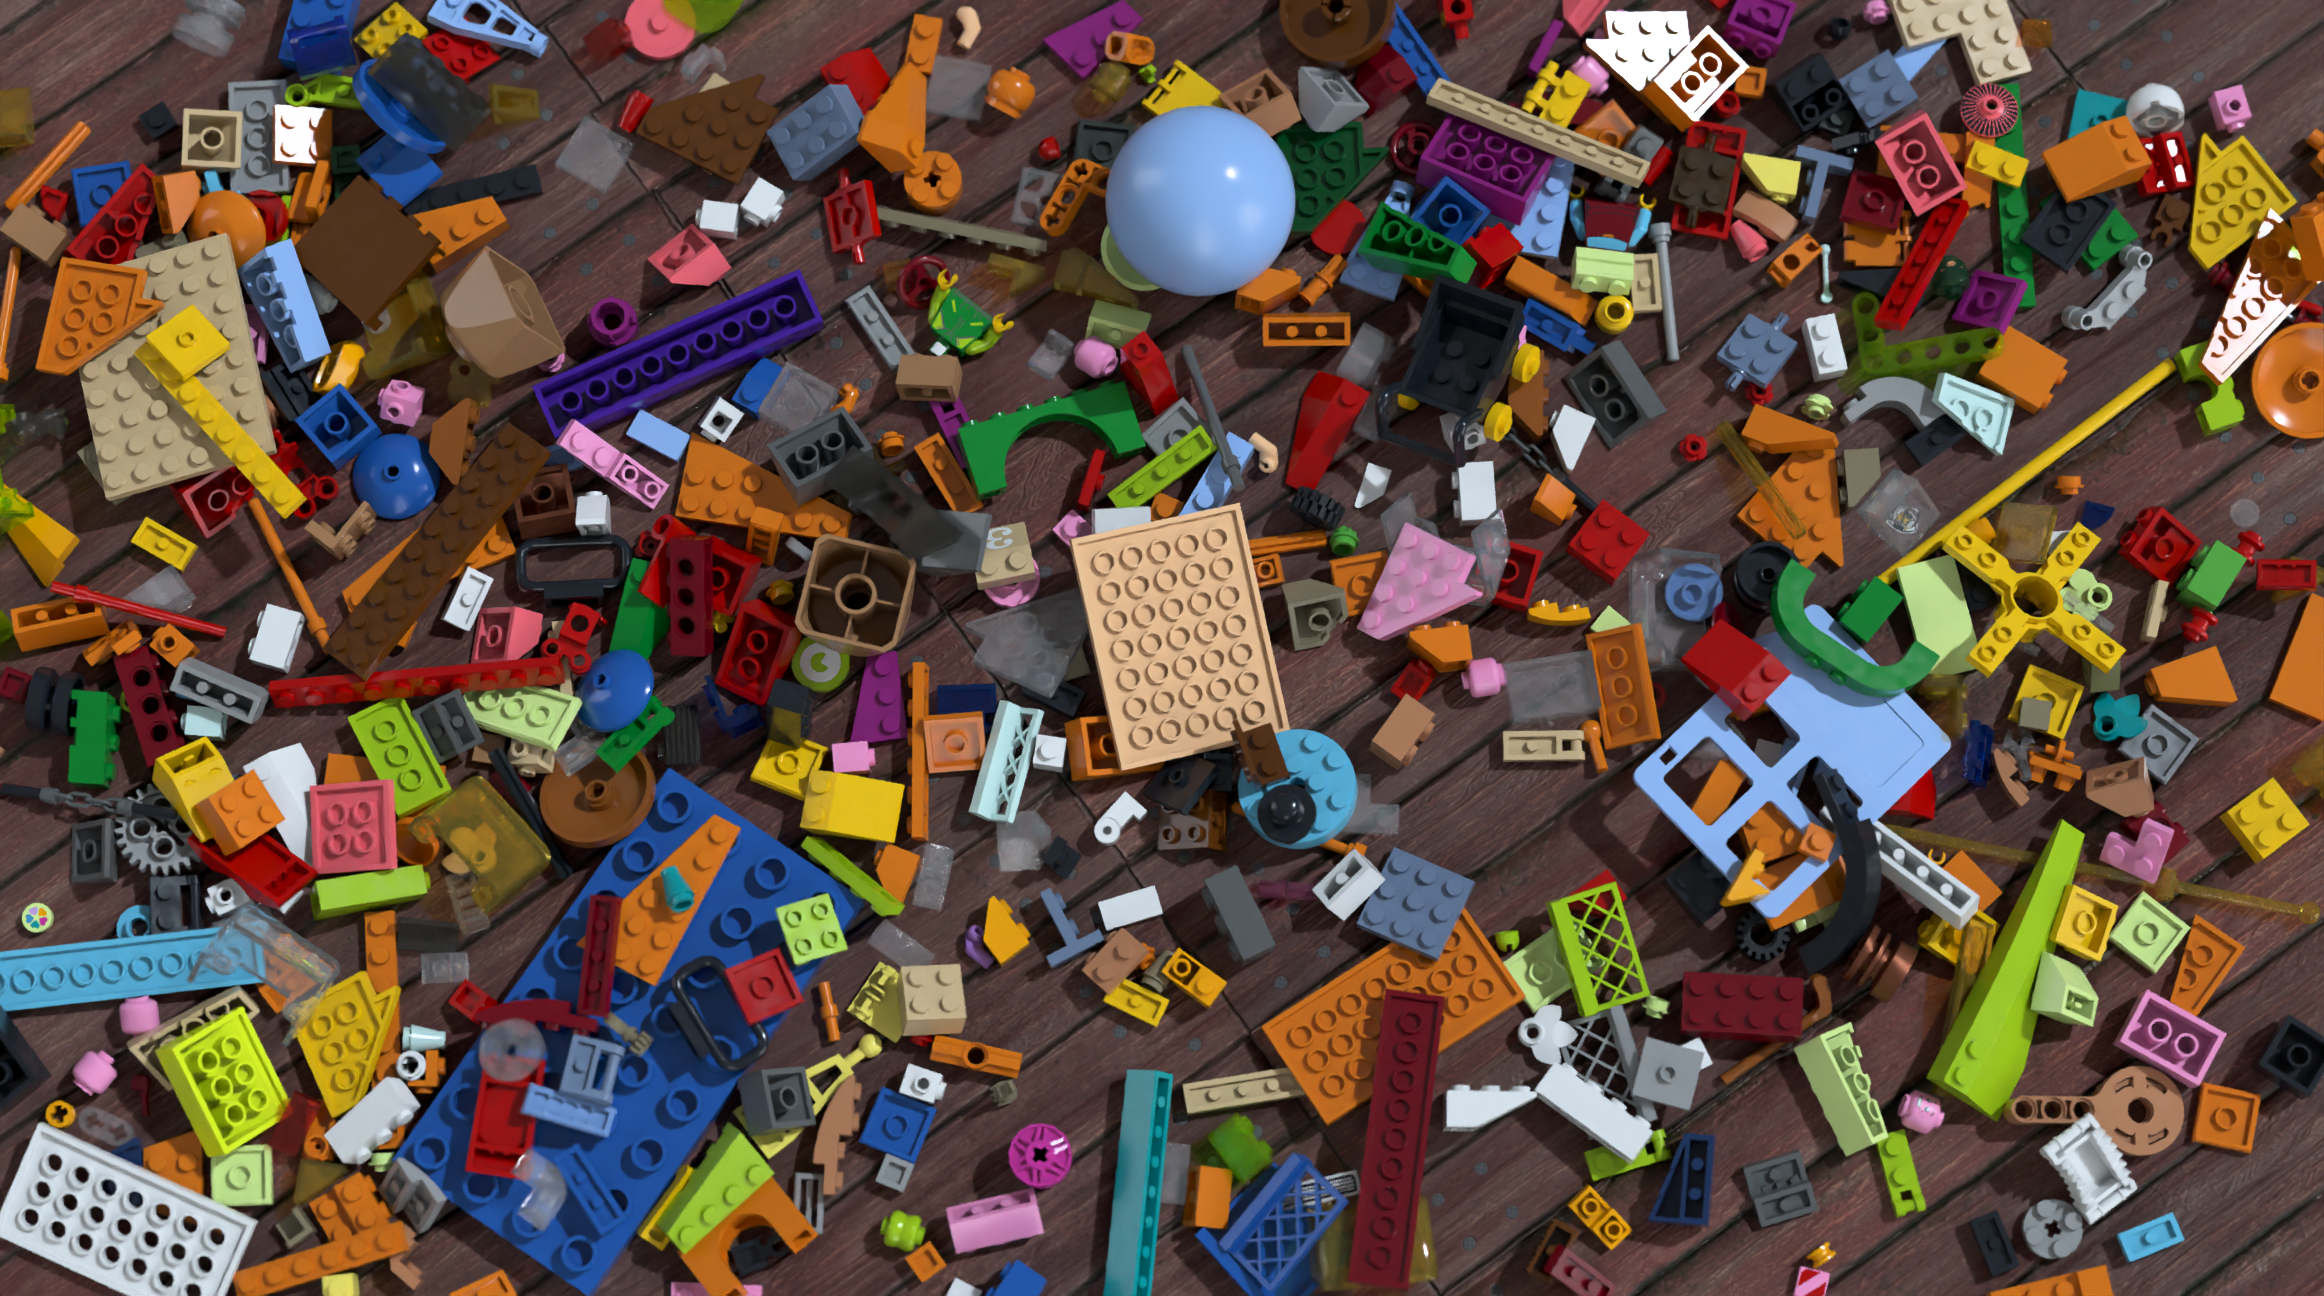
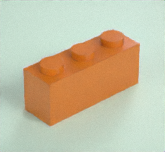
M1350 312L1263 313V346L1350 345Z
M72 597L11 609L14 636L21 651L25 652L110 634L105 606L87 601L83 604L72 601Z

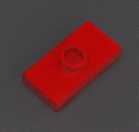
M1096 449L1093 452L1077 501L1078 509L1088 512L1095 491L1100 492L1102 489L1105 475H1102L1101 471L1106 459L1105 451Z
M2257 559L2256 590L2316 591L2317 560Z

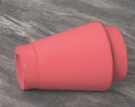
M1742 219L1737 220L1730 226L1729 231L1744 259H1748L1753 263L1768 252L1767 241Z

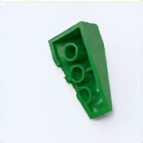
M632 558L609 652L620 649L632 650L648 660L654 648L669 630L671 622L667 616V604L665 608H660L637 592L651 562Z

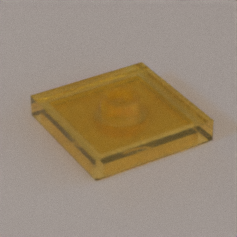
M2003 502L1996 530L1997 537L1994 538L1992 548L2011 562L2045 565L2059 509L2048 505Z

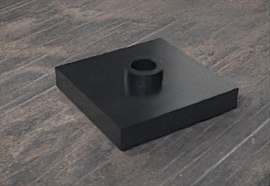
M1195 755L1167 760L1142 793L1147 799L1186 816L1221 770L1217 765Z

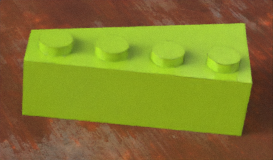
M729 1122L722 1131L724 1133L716 1144L713 1143L706 1152L708 1155L699 1168H695L692 1171L686 1186L681 1192H677L655 1223L683 1254H686L775 1174L743 1134Z

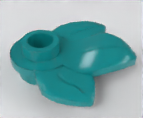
M2103 692L2095 701L2093 709L2096 719L2093 723V732L2101 741L2110 742L2118 737H2136L2149 724L2146 719L2138 716L2140 700L2137 694L2128 695L2115 701L2109 693ZM2112 725L2113 729L2111 731H2103L2105 726Z

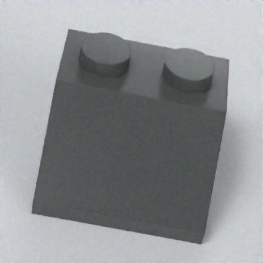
M805 1066L759 1070L738 1078L749 1137L770 1135L816 1125Z

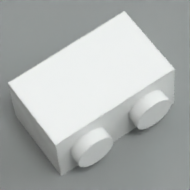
M1835 314L1806 319L1801 329L1814 382L1843 377L1848 367Z
M1493 461L1469 462L1463 468L1457 467L1456 472L1451 473L1452 489H1457L1458 500L1453 501L1454 518H1459L1460 526L1495 524L1497 513Z
M267 603L265 611L261 610L258 616L257 627L260 628L257 637L251 639L248 647L249 659L256 665L288 674L306 618L299 612Z
M1353 849L1312 891L1329 910L1345 921L1386 879L1367 858Z

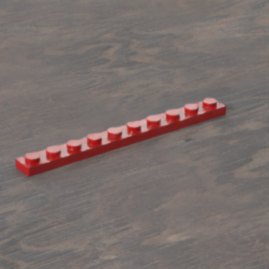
M554 656L374 672L367 681H364L356 674L269 681L268 691L276 708H291L413 696H434L437 694H448L458 688L461 693L542 685L550 686L553 684H565L566 674L560 657Z

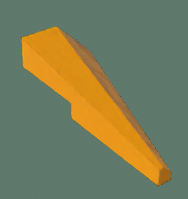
M0 482V523L42 584L48 588L64 568L63 562L80 542V539Z

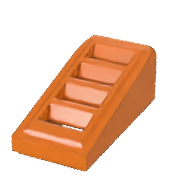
M757 506L749 522L746 551L763 559L762 563L773 566L783 523L782 513Z

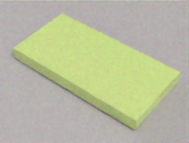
M1946 555L1896 568L1914 640L1940 655L1935 666L1925 676L1926 682L1976 669L1965 661L1968 654L1977 645V639L1955 559L1951 555Z
M542 686L465 692L463 695L479 728L556 752L583 704L578 697Z

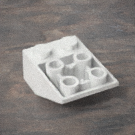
M1452 1085V1088L1443 1095V1131L1473 1132L1533 1101L1537 1097V1092H1530L1529 1086H1512V1089H1509V1091H1500V1086L1489 1085L1482 1086L1480 1091H1470L1469 1085Z

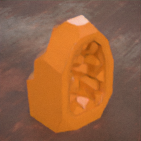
M1112 31L1106 39L1104 51L1110 60L1143 65L1149 63L1154 58L1155 46L1149 37Z

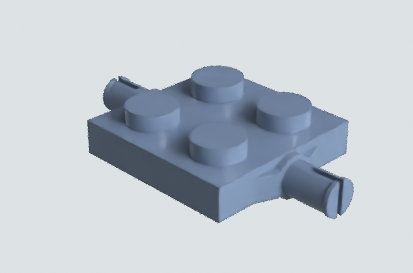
M1780 312L1772 324L1765 323L1751 313L1743 320L1718 352L1716 358L1717 361L1727 366L1733 373L1724 383L1727 389L1730 387V391H1735L1742 380L1753 382L1764 390L1797 349L1798 342L1781 331L1790 320L1786 314L1784 316V313Z

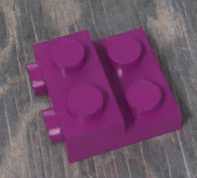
M1736 0L1721 37L1727 39V42L1733 47L1745 46L1752 49L1754 54L1760 58H1775L1797 4L1788 0Z

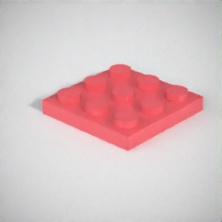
M384 779L310 786L313 868L318 871L317 875L397 869L394 780Z

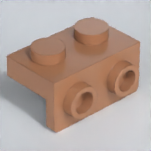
M1123 927L1118 932H1112L1106 938L1105 946L1098 953L1091 954L1085 961V967L1082 969L1086 977L1098 985L1107 995H1110L1150 953Z

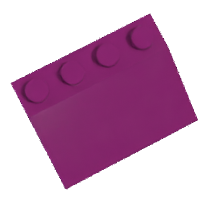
M1449 113L1420 157L1415 182L1432 188L1447 175L1491 210L1490 214L1521 226L1531 210L1557 156Z

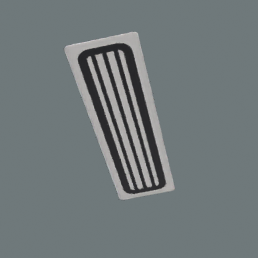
M1356 1170L1325 1177L1344 1197L1359 1194L1360 1182ZM1314 1179L1302 1182V1192L1315 1191ZM1331 1194L1321 1195L1322 1202L1335 1199ZM1302 1196V1207L1315 1204V1196ZM1295 1197L1287 1198L1283 1202V1211L1296 1208Z

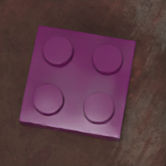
M1975 270L1952 320L1956 325L2004 335L2028 284L2023 279Z

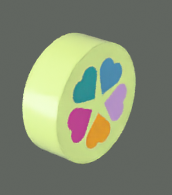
M42 903L30 904L22 914L23 925L33 933L48 931L54 921L52 910Z

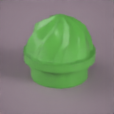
M1342 526L1336 528L1335 532L1330 536V545L1335 554L1350 556L1358 547L1359 539L1356 531H1353L1351 527Z

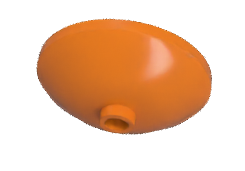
M230 190L210 192L199 199L195 209L188 218L187 237L189 243L212 237L214 232L217 235L223 233L229 235L236 269L240 268L265 248L266 231L263 219L255 205L240 193Z

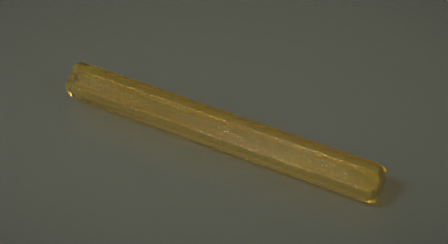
M1723 421L1717 425V435L1791 537L1795 540L1803 537L1807 533L1806 527L1729 421Z

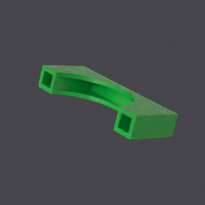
M1110 380L1100 384L1099 388L1089 391L1088 388H1082L1072 392V396L1061 399L1060 396L1046 399L1043 405L1034 407L1033 404H1027L1017 408L1015 413L1006 415L1005 412H999L989 416V420L978 423L977 420H971L963 423L957 431L956 438L977 501L1005 493L1007 488L1005 459L1008 450L1022 433L1041 423L1067 421L1090 429L1106 443L1115 461L1143 453L1146 445L1125 382L1116 383L1115 380Z

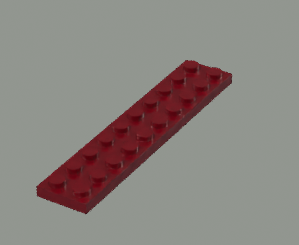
M1386 989L1348 1284L1408 1292L1445 996Z

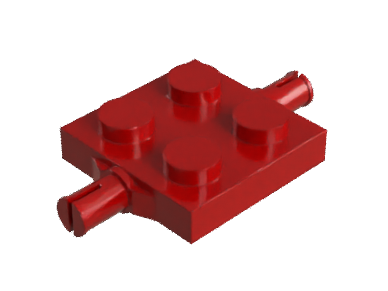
M842 168L837 170L840 187L833 194L823 198L833 253L842 254L851 250L853 264L863 265L866 263L863 246L867 242L882 236L872 181L862 180L851 184L849 169Z

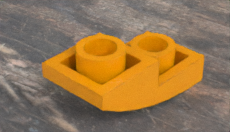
M1548 600L1531 604L1532 608L1528 609L1526 613L1527 620L1553 626L1585 624L1591 618L1588 607L1580 608L1579 604L1563 608V613H1559L1557 602L1549 604Z
M1587 1184L1566 1204L1611 1251L1633 1230L1601 1198L1591 1185Z

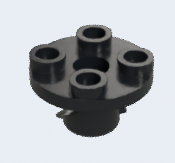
M1283 784L1270 789L1260 800L1257 810L1258 822L1263 832L1272 840L1289 845L1303 839L1311 832L1318 814L1312 796L1305 789L1293 784Z

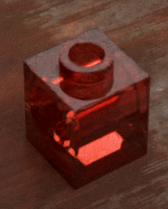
M607 18L582 38L596 61L608 64L635 44L630 37L631 30L628 25L622 20Z

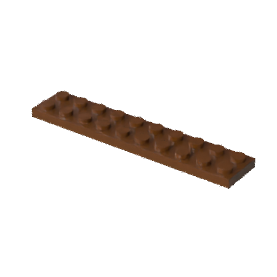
M508 422L459 481V485L454 487L322 649L361 679L367 681L547 462L552 453Z

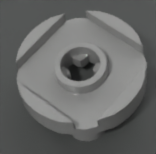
M2042 1200L2026 1211L2021 1223V1232L2027 1247L2035 1255L2044 1259L2062 1258L2068 1256L2078 1247L2083 1234L2082 1218L2071 1205L2062 1200ZM2054 1221L2057 1223V1228L2060 1231L2059 1234H2054L2051 1238L2047 1236L2048 1230L2044 1226Z

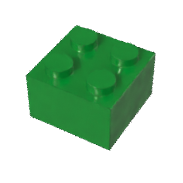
M1877 576L1871 582L1865 579L1850 597L1854 603L1850 604L1847 601L1834 617V620L1863 648L1904 597Z

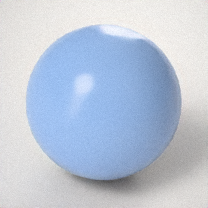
M1205 105L1186 106L1162 113L1149 120L1137 129L1122 146L1114 160L1107 181L1105 195L1106 216L1117 248L1127 263L1143 278L1173 293L1197 297L1214 296L1236 290L1250 283L1267 270L1279 256L1287 242L1293 224L1295 188L1291 170L1284 154L1276 142L1258 124L1231 110Z

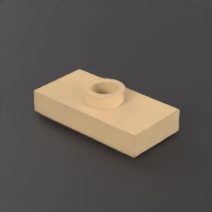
M2158 580L2151 586L2140 641L2151 643L2157 638L2159 624L2165 621L2168 606L2164 605L2169 582Z

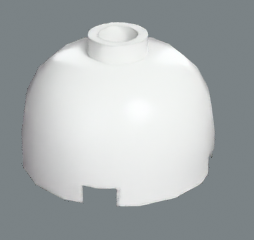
M2155 83L2147 84L2138 89L2127 103L2126 117L2137 136L2150 138L2152 137L2150 132H2174L2185 121V111L2181 98L2175 90L2168 86Z

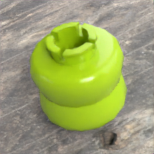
M895 1210L891 1218L885 1216L880 1235H885V1245L899 1247L903 1251L911 1252L915 1244L921 1246L926 1227H920L922 1219L919 1216L907 1215L900 1210Z

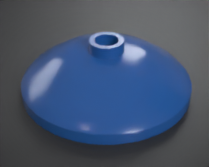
M387 434L375 439L361 451L353 469V485L361 503L366 501L373 508L377 516L390 520L411 518L424 511L435 499L441 482L440 467L429 454V446L420 439L407 434ZM392 468L399 469V473L395 477L389 476V471Z
M626 649L614 650L597 658L592 662L588 673L581 676L576 687L575 697L580 698L583 703L577 713L580 720L589 728L599 732L616 731L633 722L643 712L652 695L654 676L650 664L637 652Z

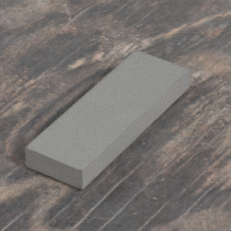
M870 285L845 300L846 305L892 373L898 370L901 355L915 354Z

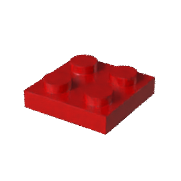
M780 947L724 971V975L748 1027L801 1005L804 1002Z

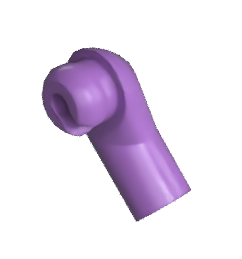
M972 925L965 932V952L982 967L988 969L995 960V957L984 950L983 928L979 925Z

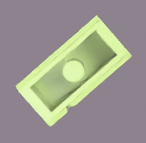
M1576 247L1571 263V288L1580 289L1587 293L1597 291L1609 293L1613 296L1629 295L1634 278V253Z

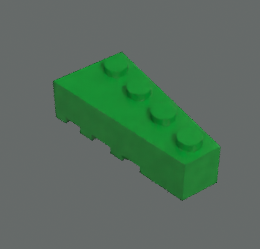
M1382 201L1357 250L1373 268L1435 281L1438 273L1467 284L1477 264L1462 246L1437 232L1431 231L1425 225L1408 218L1404 213L1394 210Z

